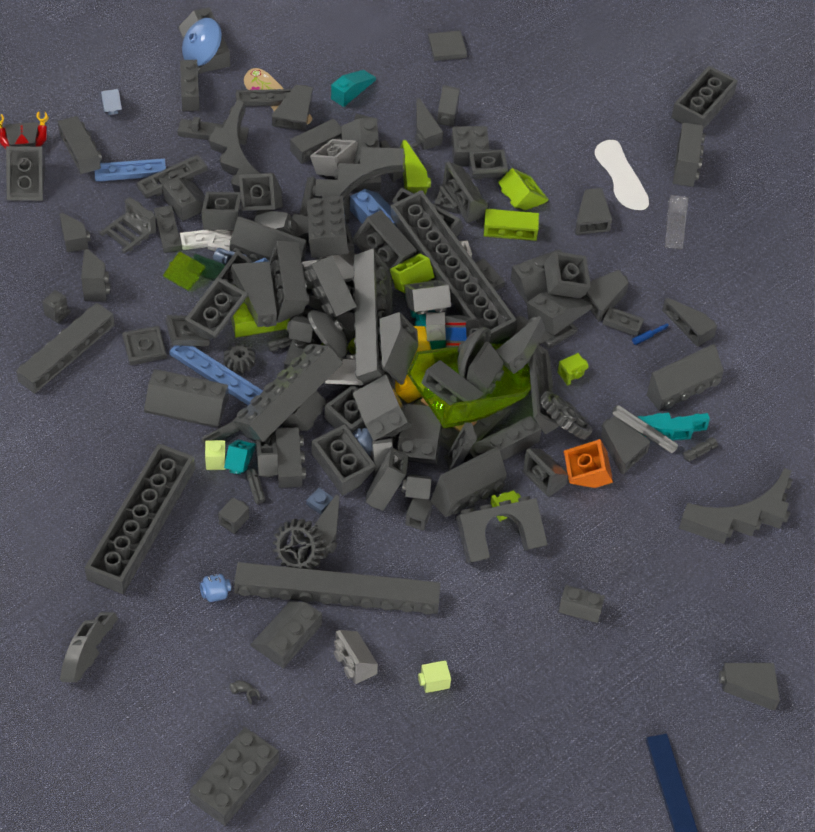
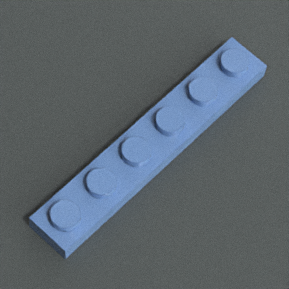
M175 345L170 350L172 357L209 381L227 384L229 393L247 405L250 404L252 398L263 392V390L194 346Z

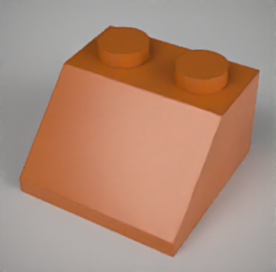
M600 439L564 450L570 484L597 488L613 483L608 452Z

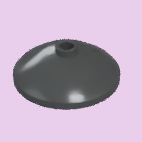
M311 310L308 313V319L318 337L326 346H330L339 358H344L348 348L347 339L343 332V324L338 319L335 321L328 314Z
M487 327L477 329L467 337L465 342H461L458 347V372L464 379L467 378L469 366L486 341L490 342L491 330Z

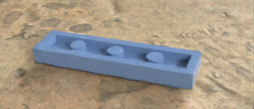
M165 159L100 163L101 169L95 170V181L147 178L166 169Z

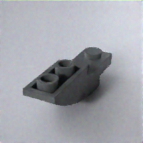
M100 612L94 620H84L74 635L65 655L60 675L61 682L79 681L88 667L94 663V660L99 655L96 646L101 643L102 638L113 628L114 623L118 620L115 612Z

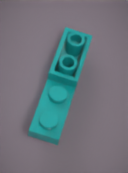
M669 413L638 416V418L671 440L691 439L693 432L707 430L710 421L708 413H697L685 417L678 416L672 419Z

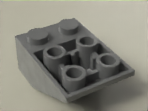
M398 312L379 319L380 327L378 331L381 337V343L379 344L382 352L381 367L401 385L404 383L418 348L417 329Z

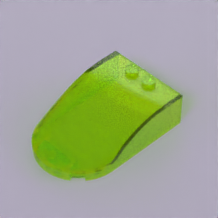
M491 344L495 351L500 347V345ZM459 346L417 352L407 373L443 428L460 426L486 418L522 400L531 390L530 368L528 364L515 374L503 365L504 375L500 381H496V387L492 394H488L484 399L452 403L450 406L421 382L426 370L440 360L459 374Z

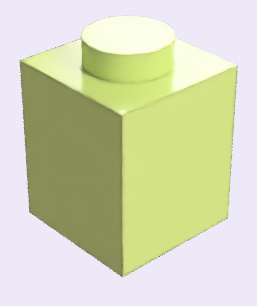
M225 440L205 441L206 470H226L224 468L226 461Z
M446 660L422 665L421 673L418 674L420 686H424L425 693L450 689L451 676Z

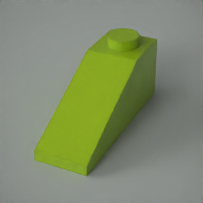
M403 140L401 148H404L405 151L404 189L413 194L422 190L426 195L428 188L431 187V179L427 177V170L408 142Z

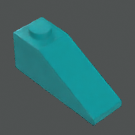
M365 70L342 75L331 84V100L345 107L376 81V77Z

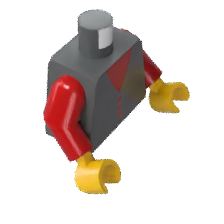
M40 112L37 113L40 125L38 122L5 124V127L2 125L4 117L1 114L0 144L5 149L6 146L41 147L47 138V126L45 125L49 118L47 113L45 112V118L40 119Z

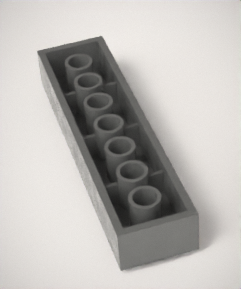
M373 248L354 255L353 283L355 293L353 297L357 306L354 308V329L356 331V338L354 339L356 346L355 375L365 386L387 375L395 389V379L381 367L382 352L379 347L381 337L378 331L380 327L379 319L393 314L392 279L389 265Z
M158 443L85 566L87 581L121 594L125 593L195 471L194 456Z

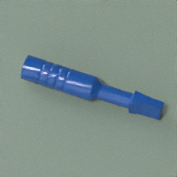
M667 323L632 338V342L634 345H637L653 337L654 334L667 329L669 325Z

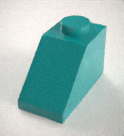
M239 439L228 446L224 468L230 469L229 472L233 474H241V472L246 471L256 444Z

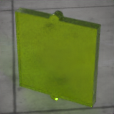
M179 251L174 260L169 263L170 265L163 274V277L190 291L194 283L199 280L205 265Z

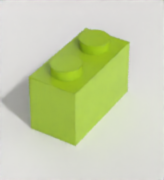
M418 254L390 268L395 288L405 293V285L428 282L435 278L430 259L422 254Z

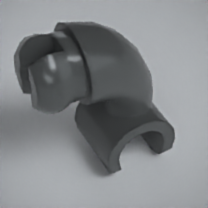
M238 680L229 685L232 694L247 692L249 704H252V696H256L260 700L259 691L248 682Z

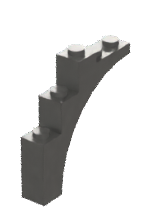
M239 100L231 107L230 115L227 120H224L222 128L216 126L208 137L211 149L222 153L220 157L222 170L234 174L231 179L234 192H240L239 174L259 173L247 161L240 147V128L246 109L244 102Z
M361 147V154H358L357 159L358 164L339 163V169L335 170V180L316 179V186H313V196L320 199L331 196H343L344 200L355 188L365 181L388 173L404 172V148Z
M784 468L778 481L769 491L746 504L715 508L687 503L679 529L722 544L725 543L727 537L731 538L733 530L753 536L754 530H759L761 523L780 529L783 522L787 523L790 511H787L789 503L785 502L788 494L784 492L785 489H790L793 479L789 477L792 470Z

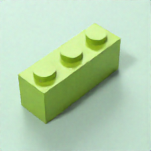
M486 209L483 237L537 241L539 213Z

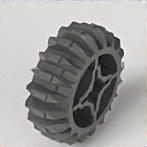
M295 518L291 522H285L284 526L278 528L279 532L274 535L278 540L273 541L272 544L277 546V548L273 549V552H278L276 560H282L280 566L287 565V567L313 570L315 568L314 565L318 566L321 563L319 559L324 558L321 552L327 548L322 546V543H325L326 540L320 538L323 532L317 533V525L312 526V521L310 520L305 523V519L297 520ZM292 532L291 542L287 545L288 537ZM304 533L309 537L310 540L305 538ZM299 543H300L301 545L306 544L305 546H303V547H301V548L293 547V546H295V545H297V544H299ZM312 547L310 557L307 559L308 549ZM289 552L294 554L295 559L291 556Z

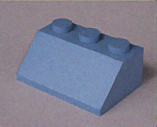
M363 189L350 196V211L362 224L368 216L382 210L397 227L391 218L390 205L379 193Z

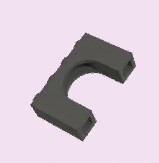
M530 496L518 498L519 502L515 503L507 500L499 502L500 506L492 507V504L481 506L479 511L473 512L472 508L462 510L456 519L467 564L490 558L485 538V529L489 520L495 516H505L515 522L520 532L524 551L546 546L547 541L537 499H530Z

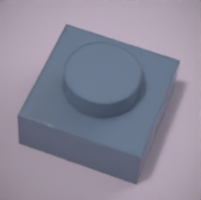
M318 488L306 500V505L322 515L333 497Z

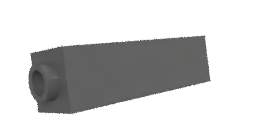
M270 262L232 264L233 281L237 288L248 293V297L244 302L257 327L276 326L277 312Z

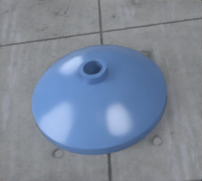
M203 18L195 22L188 29L182 43L184 60H197V65L202 66L214 57L220 46L222 36L220 25L215 20Z

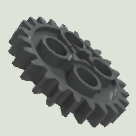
M545 391L539 399L543 405L542 407L546 409V412L551 415V418L559 426L568 430L569 433H573L575 437L578 436L584 440L592 434L593 430L589 422L580 415V412L570 402L564 401L562 397L560 398L553 392Z

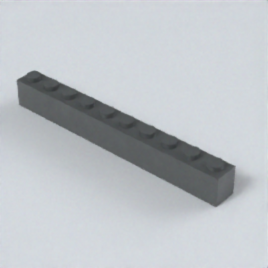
M238 562L234 588L235 594L242 596L255 595L262 598L274 597L282 600L294 599L302 602L314 601L323 604L334 603L343 606L354 605L363 608L374 607L382 608L383 610L394 609L404 612L414 611L424 614H438L441 582Z

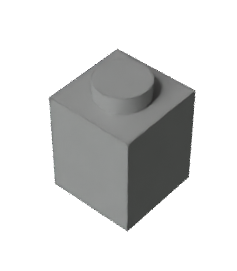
M445 312L426 313L427 341L446 340Z

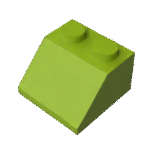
M514 168L498 182L502 187V193L511 199L510 203L516 209L520 208L526 211L549 200L531 176Z

